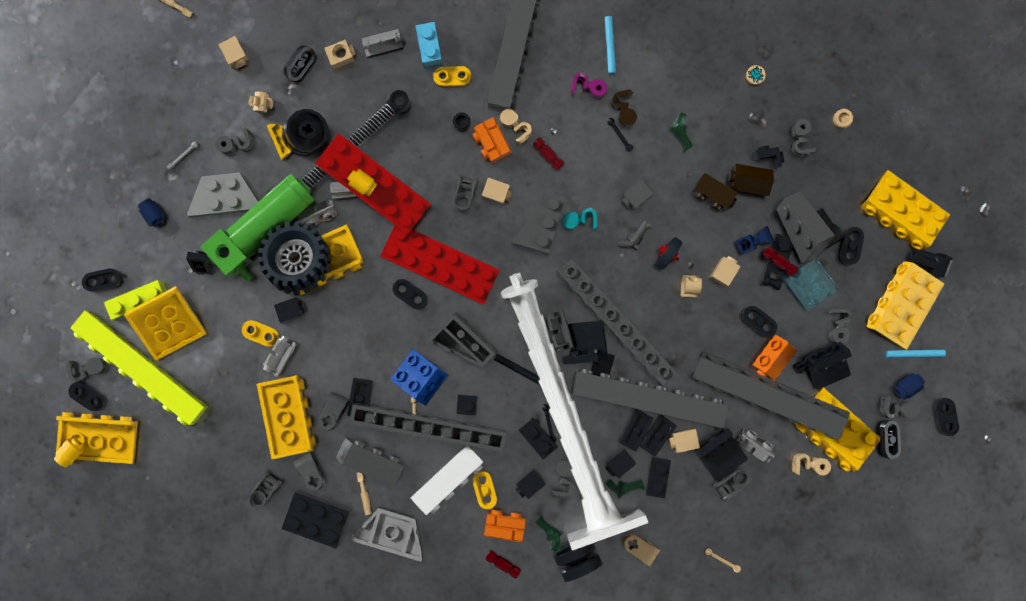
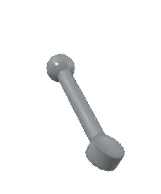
M196 141L192 142L191 146L167 166V169L172 170L188 153L198 148L199 143Z

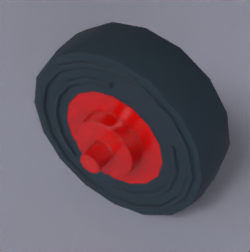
M674 237L668 245L666 244L664 247L660 245L659 249L661 252L659 254L661 255L656 261V265L664 270L670 261H678L680 259L677 257L679 254L678 250L683 242Z

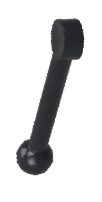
M609 118L608 124L612 125L626 146V151L631 152L633 145L629 144L616 126L615 120Z
M544 404L542 410L545 411L550 438L556 442L557 438L553 434L548 412L549 405Z

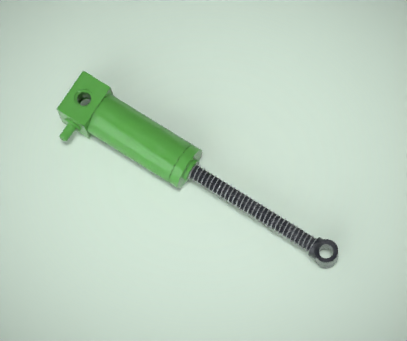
M403 90L392 92L390 99L386 101V106L380 109L379 112L377 111V114H374L375 116H372V119L366 121V124H363L364 126H361L360 129L358 128L355 134L352 133L353 135L349 139L347 138V140L358 148V145H361L375 130L377 131V128H380L389 118L391 119V116H394L393 114L398 115L400 112L406 111L410 105L407 93ZM398 97L405 99L402 105L395 104V100ZM318 166L314 167V170H311L310 173L308 172V175H305L306 177H303V180L296 179L290 173L226 231L219 229L200 247L226 276L235 278L240 274L246 281H250L252 275L245 268L253 262L250 257L259 248L263 247L261 244L263 238L268 240L269 236L267 233L270 230L272 233H275L277 231L275 227L278 225L284 228L285 222H291L308 205L315 201L310 195V189L322 177H325L327 173ZM229 250V255L225 258V253Z

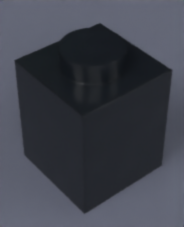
M296 297L274 305L279 322L282 324L304 317L303 312L306 311L303 301H299V298Z
M459 394L456 414L476 416L478 396Z
M624 448L605 462L608 465L606 470L612 477L616 475L618 478L637 464Z
M533 468L516 482L518 486L516 491L522 498L526 496L529 499L544 487L546 483Z

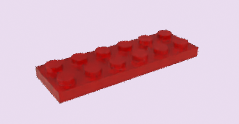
M339 133L315 163L407 235L431 205ZM353 170H362L377 183L369 196L360 194L348 185L350 181L347 178Z
M395 225L380 257L482 305L485 304L500 272L499 269L413 229L407 235Z

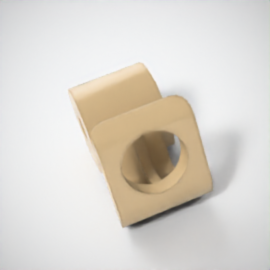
M511 109L502 111L500 115L502 126L514 128L515 133L522 129L526 131L515 141L516 144L521 145L531 136V125L527 122L519 124L518 115Z
M682 275L680 295L682 297L694 298L701 295L702 278L696 275Z
M798 453L792 459V472L796 475H800V460L804 461L805 469L811 468L815 474L827 475L831 471V464L827 459L814 457L811 460L804 453Z

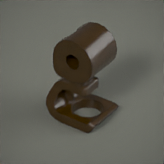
M630 89L619 91L612 98V105L617 109H621L618 117L620 124L624 127L633 126L637 120L636 112L628 108L629 103L620 102L618 99L632 96L633 91Z

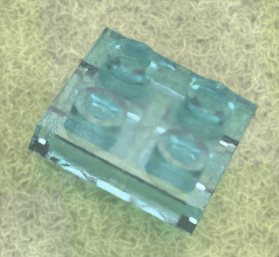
M817 258L799 268L795 275L785 279V282L807 311L839 290Z

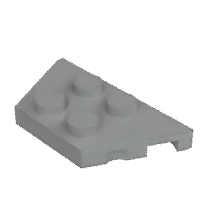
M241 173L202 176L187 215L188 217L249 211L258 203V200Z
M378 508L350 538V541L422 561L416 518Z

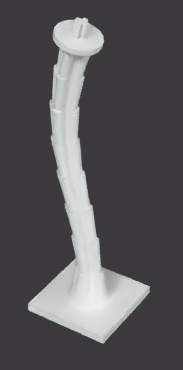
M520 273L509 276L512 285L502 290L501 296L502 298H509L519 320L518 326L530 350L528 354L540 378L538 382L550 406L549 412L561 436L560 442L572 466L571 472L583 497L582 505L587 527L567 534L571 549L575 550L647 524V517L639 508L620 515L608 491L604 489L597 461L593 459L586 431L582 429L575 402L571 399L564 372H561L554 344L550 342L544 316L539 310L534 291L539 285L536 279L523 281Z

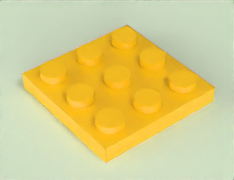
M177 286L127 311L124 315L155 361L206 335L205 328Z

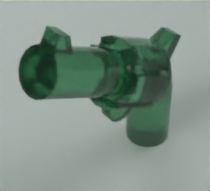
M680 113L670 130H673L677 138L681 139L685 146L684 151L692 148L693 145L686 134L687 125H682L687 115Z
M610 479L605 484L611 491L617 494L618 499L630 494V491L640 488L645 490L642 480L630 484L620 481L617 486Z
M541 515L535 523L546 532L547 540L552 541L551 551L558 552L561 541L560 536L563 532H559L554 526L551 527L543 520V515Z

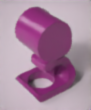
M579 72L573 78L570 93L573 96L575 95L577 80L582 81L584 91L588 89L593 98L600 99L605 95L607 85L600 79H593L591 82H588V77L584 73Z

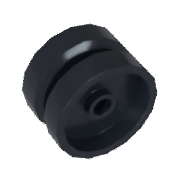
M312 109L296 111L285 121L282 128V139L285 146L290 151L300 155L315 152L325 143L328 136V126L325 119L320 113Z
M594 543L575 550L568 546L553 555L557 566H565L561 570V575L565 582L583 577L603 565L599 554H591L596 548Z

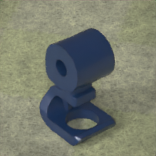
M766 226L759 234L755 236L750 234L735 242L741 255L756 250L757 245L763 242L771 244L775 241L769 227Z

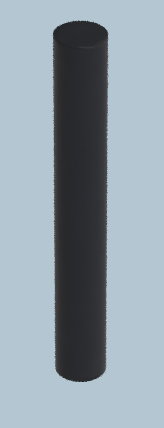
M497 353L494 358L496 362L540 385L538 375Z

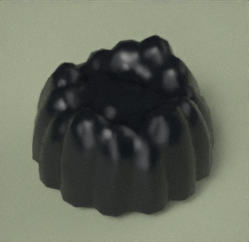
M464 112L457 113L452 120L454 127L458 130H466L471 124L470 117Z

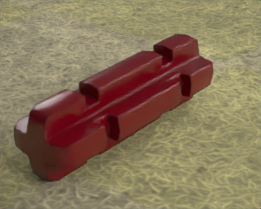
M537 138L533 142V146L536 150H540L539 153L549 163H553L552 166L556 170H559L564 165V161L560 157L557 158L558 155L548 145L544 144L545 141L542 138Z
M768 247L764 251L763 255L766 258L772 259L771 261L782 270H786V273L790 276L795 275L798 271L796 265L790 264L788 259L780 253H776V250L772 247Z
M489 551L486 555V561L491 564L494 563V566L505 573H510L511 577L516 579L520 575L521 570L518 567H513L512 563L501 556L498 557L493 551Z

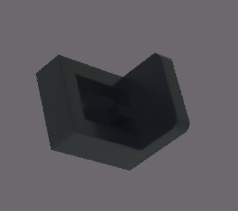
M769 145L761 146L753 153L754 161L773 158L775 169L780 168L782 163H784V155L782 151L780 152L779 147L769 148Z

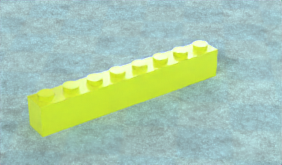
M85 310L71 326L70 329L74 331L73 335L81 341L85 340L89 343L88 347L92 351L100 352L104 355L103 359L110 365L115 364L119 368V373L125 377L129 376L134 380L132 383L139 389L144 388L148 391L147 395L154 401L159 400L164 404L162 406L163 409L169 413H175L178 416L177 420L183 425H194L208 408L207 405L93 312Z

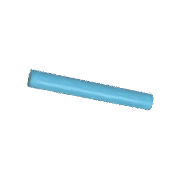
M606 16L609 74L616 73L613 20L612 16Z
M945 350L886 351L887 358L946 356Z

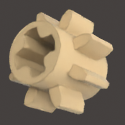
M255 92V96H250L249 105L253 107V112L265 114L268 109L273 108V100L269 98V93Z

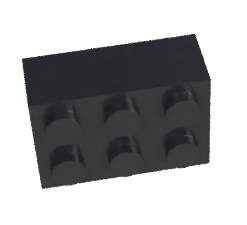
M298 490L294 492L281 529L337 549L342 540L352 509Z

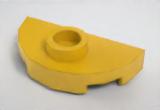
M269 124L267 128L283 161L292 152L285 146L282 139L283 126Z

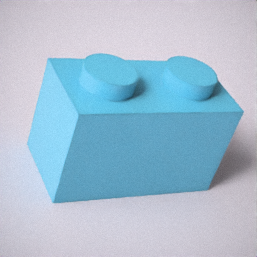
M435 22L416 25L423 67L441 65L442 59Z

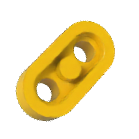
M464 66L439 67L435 70L433 78L440 87H463L470 83L471 72ZM459 73H464L465 77L461 79L458 75ZM440 74H446V78H439Z
M249 320L242 326V334L245 338L267 347L274 346L277 339L280 338L276 329L257 321ZM250 326L254 327L253 333L248 332ZM268 333L272 335V339L270 341L266 340V335Z
M479 471L473 477L477 501L483 509H491L497 503L492 477L486 471ZM480 477L486 478V482L484 484H481L479 482ZM487 495L490 496L491 501L485 502L484 497Z

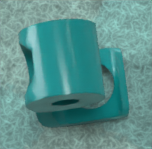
M587 208L582 212V216H579L576 212L566 213L562 218V225L567 230H574L579 223L584 225L587 217L592 215V230L594 231L597 229V212L592 208Z

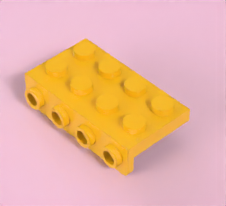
M889 170L884 173L868 199L861 206L868 215L879 220L883 226L890 228L898 237L905 239L915 249L925 250L931 246L950 216L949 213Z
M347 224L321 235L330 249L331 254L329 256L332 259V264H327L330 267V272H324L326 279L324 282L321 280L317 282L319 287L325 285L326 280L330 278L336 280L343 277V273L348 270L354 272L362 268L361 265L364 264V260ZM300 257L295 258L293 263L297 262ZM300 290V295L305 294L303 290Z
M903 262L898 266L896 275L889 282L884 296L878 301V306L874 313L870 315L867 328L875 330L905 350L910 346L944 286L943 282L912 262Z
M299 375L258 383L257 389L271 459L314 451L316 439L314 435H311L310 431L312 420L310 416H307L306 409L309 406L307 397H303L302 390L305 389L303 378H300Z
M822 388L814 398L850 412L840 439L829 438L823 432L810 430L799 422L794 424L800 432L806 433L815 445L824 449L828 457L835 459L843 470L847 472L857 471L880 442V437L831 393Z
M62 412V416H56V420H59L56 452L67 439L75 438L83 444V452L76 460L134 464L138 421H132V417L121 416L120 420L113 419L111 415H101V418H94V414H82L81 417H75V413Z

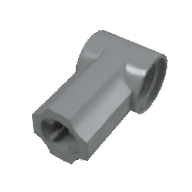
M339 182L330 183L333 200L357 197Z

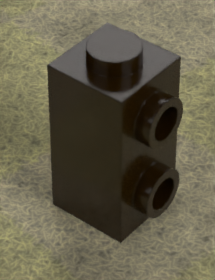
M735 164L734 171H730L729 182H731L732 190L770 196L774 183V171Z
M706 173L701 176L693 189V192L696 193L695 197L702 201L707 200L711 202V206L718 211H725L728 207L732 209L737 201V198H735L736 191Z

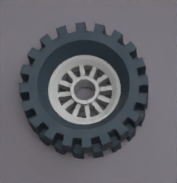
M295 221L294 226L290 222H285L284 228L280 225L276 226L277 231L275 233H272L270 230L267 233L269 239L263 238L261 241L264 248H259L258 250L261 256L258 258V263L262 266L260 269L265 277L279 291L283 290L286 294H290L292 291L295 295H300V290H303L306 294L310 292L309 287L318 288L317 282L319 280L324 282L326 279L324 272H330V267L327 264H332V259L329 256L331 254L330 249L318 231L314 228L312 229L306 223L303 226ZM300 257L297 262L293 263L295 258Z

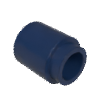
M151 198L142 201L138 205L139 213L149 227L154 226L156 228L164 223V213Z
M911 373L897 383L898 386L895 387V391L901 399H910L924 389L923 384L925 381L919 374Z

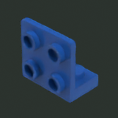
M412 349L391 377V381L415 400L426 406L448 374Z

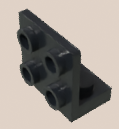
M603 320L568 324L574 347L571 348L570 355L563 357L564 365L599 362L608 359Z
M835 343L805 357L814 387L817 390L851 375L847 358L852 357L850 349L843 343Z
M724 428L703 443L700 448L695 449L717 481L748 460V457L732 437L733 433L729 428Z

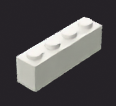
M465 446L422 486L411 499L425 515L429 512L434 514L441 507L439 503L443 499L448 501L455 494L453 490L457 486L463 487L469 481L467 477L472 472L475 475L483 468L481 465L483 460L470 446Z

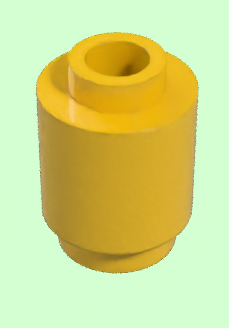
M360 169L358 171L353 170L347 178L350 181L348 185L362 195L369 196L377 185L372 177Z
M75 438L67 439L56 452L54 460L62 467L67 468L83 452V444Z

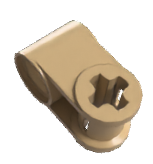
M628 533L623 537L622 544L624 548L637 559L651 566L660 549L633 533ZM629 540H630V541H633V540H634V542L636 543V545H635V546H633V545L630 546V545L628 544V541H629Z

